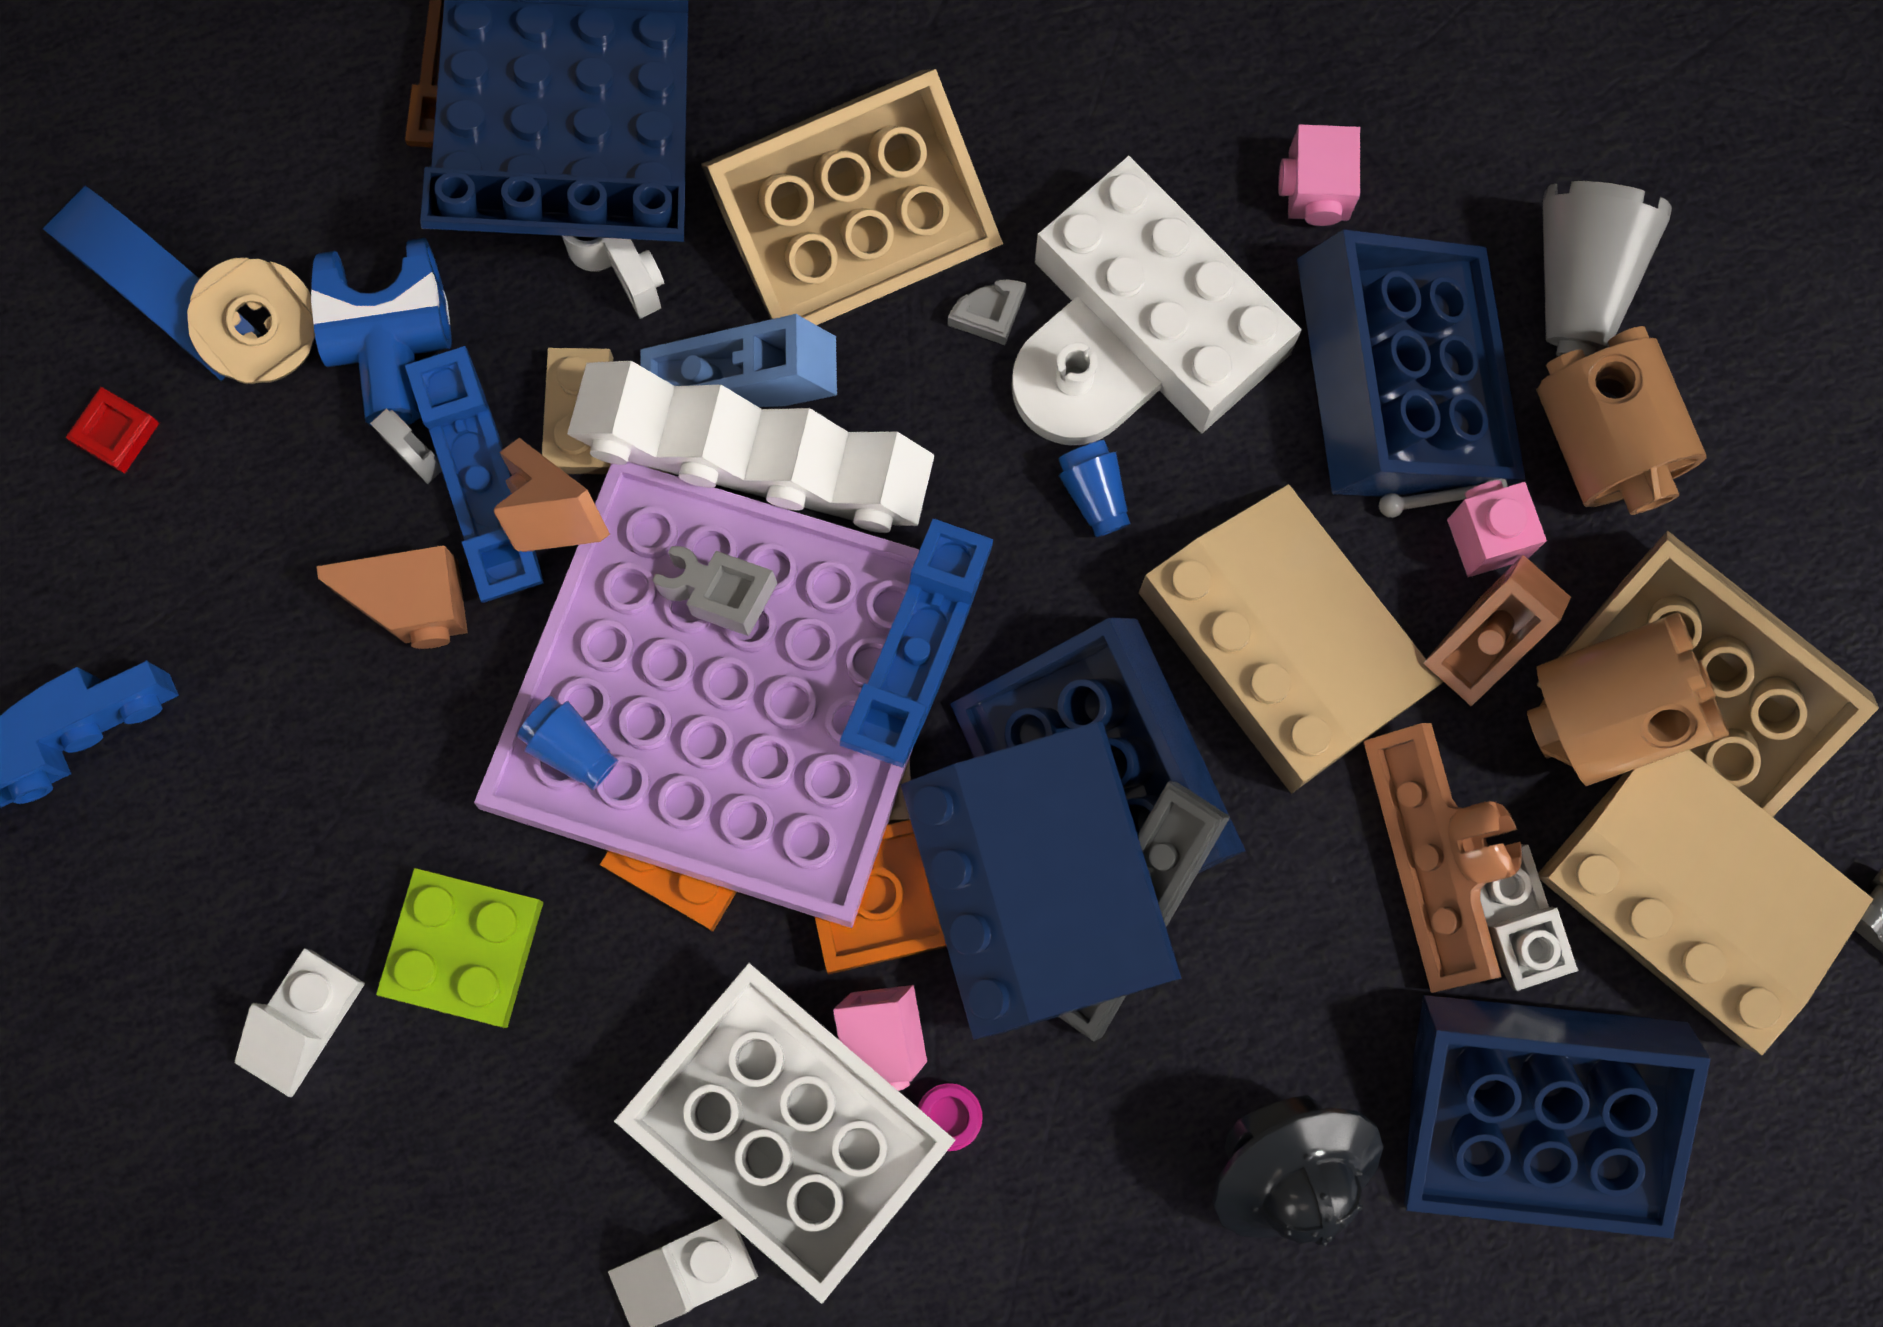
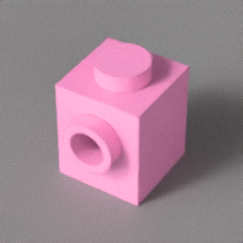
M1298 125L1289 150V159L1281 160L1279 170V195L1289 196L1288 218L1305 219L1307 223L1315 226L1334 225L1341 220L1349 221L1360 197V127Z
M1501 480L1478 485L1465 492L1466 499L1447 519L1467 577L1512 565L1522 555L1529 558L1547 541L1525 482L1505 488Z
M914 985L851 992L833 1009L839 1041L898 1091L907 1088L910 1085L909 1081H912L927 1063Z

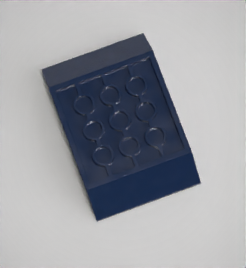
M444 0L432 165L424 169L421 229L684 242L689 0Z

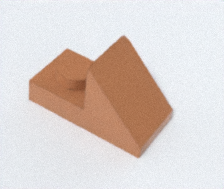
M518 438L499 452L512 475L506 479V484L512 494L496 505L494 514L515 550L526 552L601 542L610 535L588 490L522 439Z

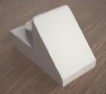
M304 948L268 1005L252 1003L234 1063L288 1097H293L365 983L316 952Z
M725 1218L608 1271L630 1327L657 1326L758 1277L740 1232Z

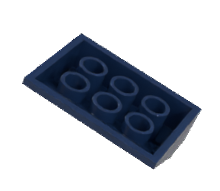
M1343 229L1297 258L1332 494L1384 496L1394 493L1402 495L1480 485L1494 479H1505L1507 484L1519 483L1525 480L1486 247Z
M1108 618L950 703L974 758L1093 722H1103L1137 835L1168 782L1172 781L1180 783L1229 815L1137 619ZM1231 818L1228 820L1198 873L1246 851Z
M1093 722L962 761L900 784L973 1040L1013 1031L1181 979L1103 722Z
M1424 995L1413 1058L1404 1201L1406 1211L1673 1239L1708 1075L1710 1056L1688 1022Z

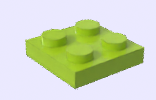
M414 868L376 995L507 1028L543 901Z

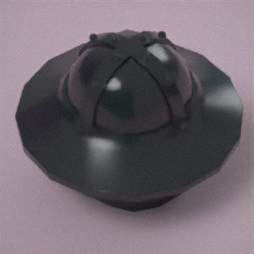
M1309 1095L1289 1098L1255 1110L1238 1119L1227 1134L1225 1150L1229 1162L1217 1177L1212 1198L1213 1206L1221 1224L1240 1236L1258 1238L1281 1236L1301 1244L1315 1242L1317 1245L1326 1246L1327 1242L1334 1240L1335 1235L1347 1228L1358 1212L1363 1209L1360 1204L1362 1190L1376 1173L1383 1151L1378 1128L1374 1122L1358 1111L1338 1108L1323 1109L1320 1103Z

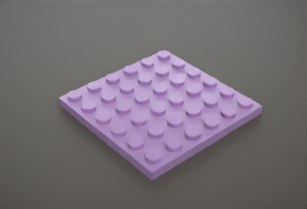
M627 462L625 465L611 464L595 503L610 535L601 542L578 545L474 803L478 809L852 928L910 755L903 768L842 747L840 746V739L863 684H868L910 584V572L919 549L718 488L692 485L681 480L678 476L630 462ZM671 546L688 548L695 554L698 562L708 566L715 551L773 570L777 585L749 636L692 616L686 604L688 599L671 601L660 595L652 580L655 574L664 575L667 578H676L685 570L674 566L668 554ZM549 696H553L561 704L569 701L610 750L609 752L619 760L607 778L593 791L584 783H579L526 753L525 748L527 745L516 736L528 716Z

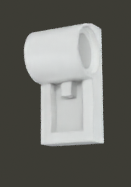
M562 236L571 260L579 268L587 271H600L610 266L613 267L639 319L661 309L656 287L664 284V280L649 250L638 254L631 239L598 237L592 241H581L577 239L578 236Z

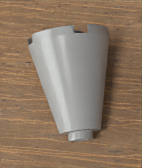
M1572 181L1568 194H1558L1557 183L1549 185L1545 190L1543 199L1546 341L1558 346L1556 355L1560 356L1570 351L1582 349L1585 356H1589L1609 348L1608 341L1616 336L1670 220L1672 207L1667 200L1660 197L1657 209L1643 203L1644 190L1604 182Z

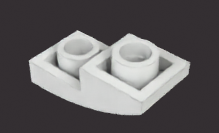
M1521 844L1522 863L1518 872L1512 877L1486 883L1480 891V901L1495 955L1514 991L1578 971L1558 908L1548 906L1529 845Z

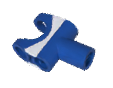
M426 238L407 241V257L403 258L402 270L399 276L387 289L376 293H359L347 286L344 267L336 251L318 253L313 262L311 305L318 352L326 367L359 363L365 422L369 425L386 408L389 411L393 410L407 425L420 419L421 414L405 365L415 362L414 354L451 348L452 339L448 303L434 255Z

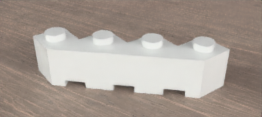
M633 361L586 363L567 433L571 437L591 447V456L607 463L625 465L627 462L650 467L676 474L681 480L692 485L713 488L719 485L765 497L770 504L789 510L807 508L853 520L856 526L878 533L890 532L891 525L918 526L934 459V454L899 432H848L810 408L761 409L722 385L674 386Z

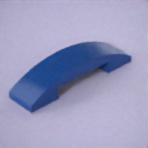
M84 186L43 230L87 268L100 276L166 332L180 347L222 381L225 376L214 371L202 360L189 336L187 310L194 287L199 278L126 216L94 191ZM240 315L241 321L235 328L241 335L252 332L258 338L263 336Z
M463 346L405 365L423 424L429 429L465 540L462 541V545L481 602L485 603L542 584L543 579L535 550L526 552L515 550L494 514L496 505L512 494L506 484V479L512 475L499 453L503 450V446L467 348Z
M934 518L932 519L910 572V584L868 684L864 683L840 739V746L903 768L925 723L956 648L993 545V539Z

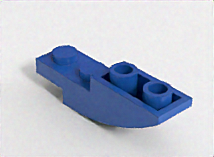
M145 661L102 682V679L75 667L45 683L12 705L0 715V808L12 802L24 804L40 799L53 790L52 783L71 775L62 751L72 753L87 749L103 739L102 732L123 722L125 724L143 722L162 711L161 704L179 696L170 674Z

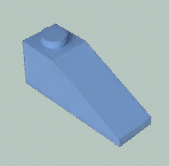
M798 314L641 349V367L674 386L722 385L758 407L788 406L837 395L836 336Z

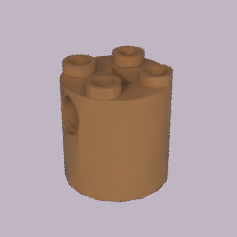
M1645 326L1634 327L1617 334L1608 341L1609 348L1589 356H1585L1582 349L1558 356L1546 365L1550 375L1544 378L1536 389L1585 507H1597L1624 499L1630 515L1652 510L1679 496L1673 479L1692 470L1707 459L1656 338H1649ZM1600 392H1609L1616 396L1617 399L1608 398Z
M1679 612L1537 666L1538 679L1544 700L1540 706L1527 711L1533 734L1543 755L1547 759L1553 757L1572 766L1585 786L1729 736L1721 711L1714 699L1716 693L1703 662L1701 660L1697 661L1692 651L1694 646Z

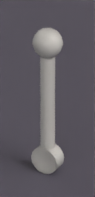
M1494 479L1484 482L1501 480L1503 487H1508L1505 479ZM1478 485L1407 497H1400L1397 494L1389 493L1381 498L1379 509L1386 517L1393 518L1399 516L1404 509L1465 500V492Z

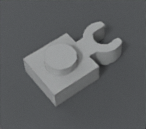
M671 546L668 554L674 566L685 570L676 578H667L664 575L655 574L652 580L660 595L671 601L688 599L686 604L692 616L749 636L777 585L773 570L715 551L708 566L699 563L695 554L688 548Z

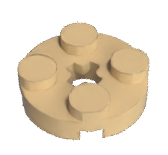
M233 258L211 268L199 279L194 287L187 310L189 336L202 360L220 375L243 384L273 382L295 371L309 355L315 338L311 294L304 283L286 267L261 259ZM247 305L253 311L264 307L269 312L270 316L264 322L268 332L264 336L258 338L252 332L241 335L236 330L235 326L241 321L237 310L241 306Z

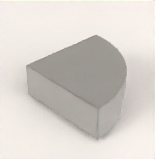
M1014 280L995 281V284L979 288L969 295H964L951 310L948 316V326L1005 345L1025 294L1026 283Z
M386 408L370 423L384 441L427 484L442 471L435 454L411 432L409 426L393 410L389 411Z

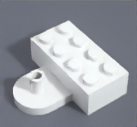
M1128 156L1038 233L1035 263L1072 301L1035 332L1019 351L1013 368V400L1021 418L1034 432L1047 440L1059 444L1083 445L1106 437L1158 391L1202 434L1290 356L1302 329Z

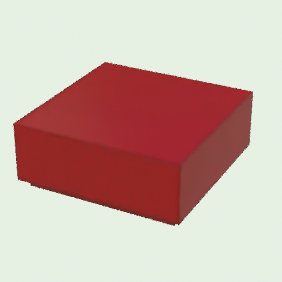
M100 387L65 438L125 474L159 425V422L139 408Z

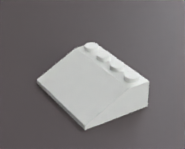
M750 963L614 1121L821 1304L955 1142L953 1137Z

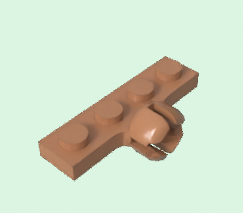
M1420 723L1363 741L1431 993L1501 977L1480 901V891L1486 883L1514 876L1521 867V842L1506 846L1503 843L1488 846L1486 838L1517 830L1510 813L1503 805L1491 801L1463 808L1456 805L1451 796L1432 723Z

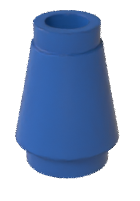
M1105 440L1087 444L1058 458L1063 470L1058 477L1088 525L1092 527L1096 538L1131 524L1127 515L1128 510L1116 452L1109 453Z
M553 696L547 697L534 709L516 735L527 745L525 748L526 753L579 783H584L592 791L607 778L619 761L609 752L610 750L569 701L561 704Z

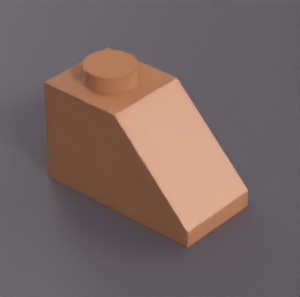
M444 545L317 566L318 579L401 641L411 643L413 648L428 649L441 647L450 643V636L468 633L459 563Z
M1522 555L1475 602L1423 664L1472 706L1561 620L1571 597L1528 558Z

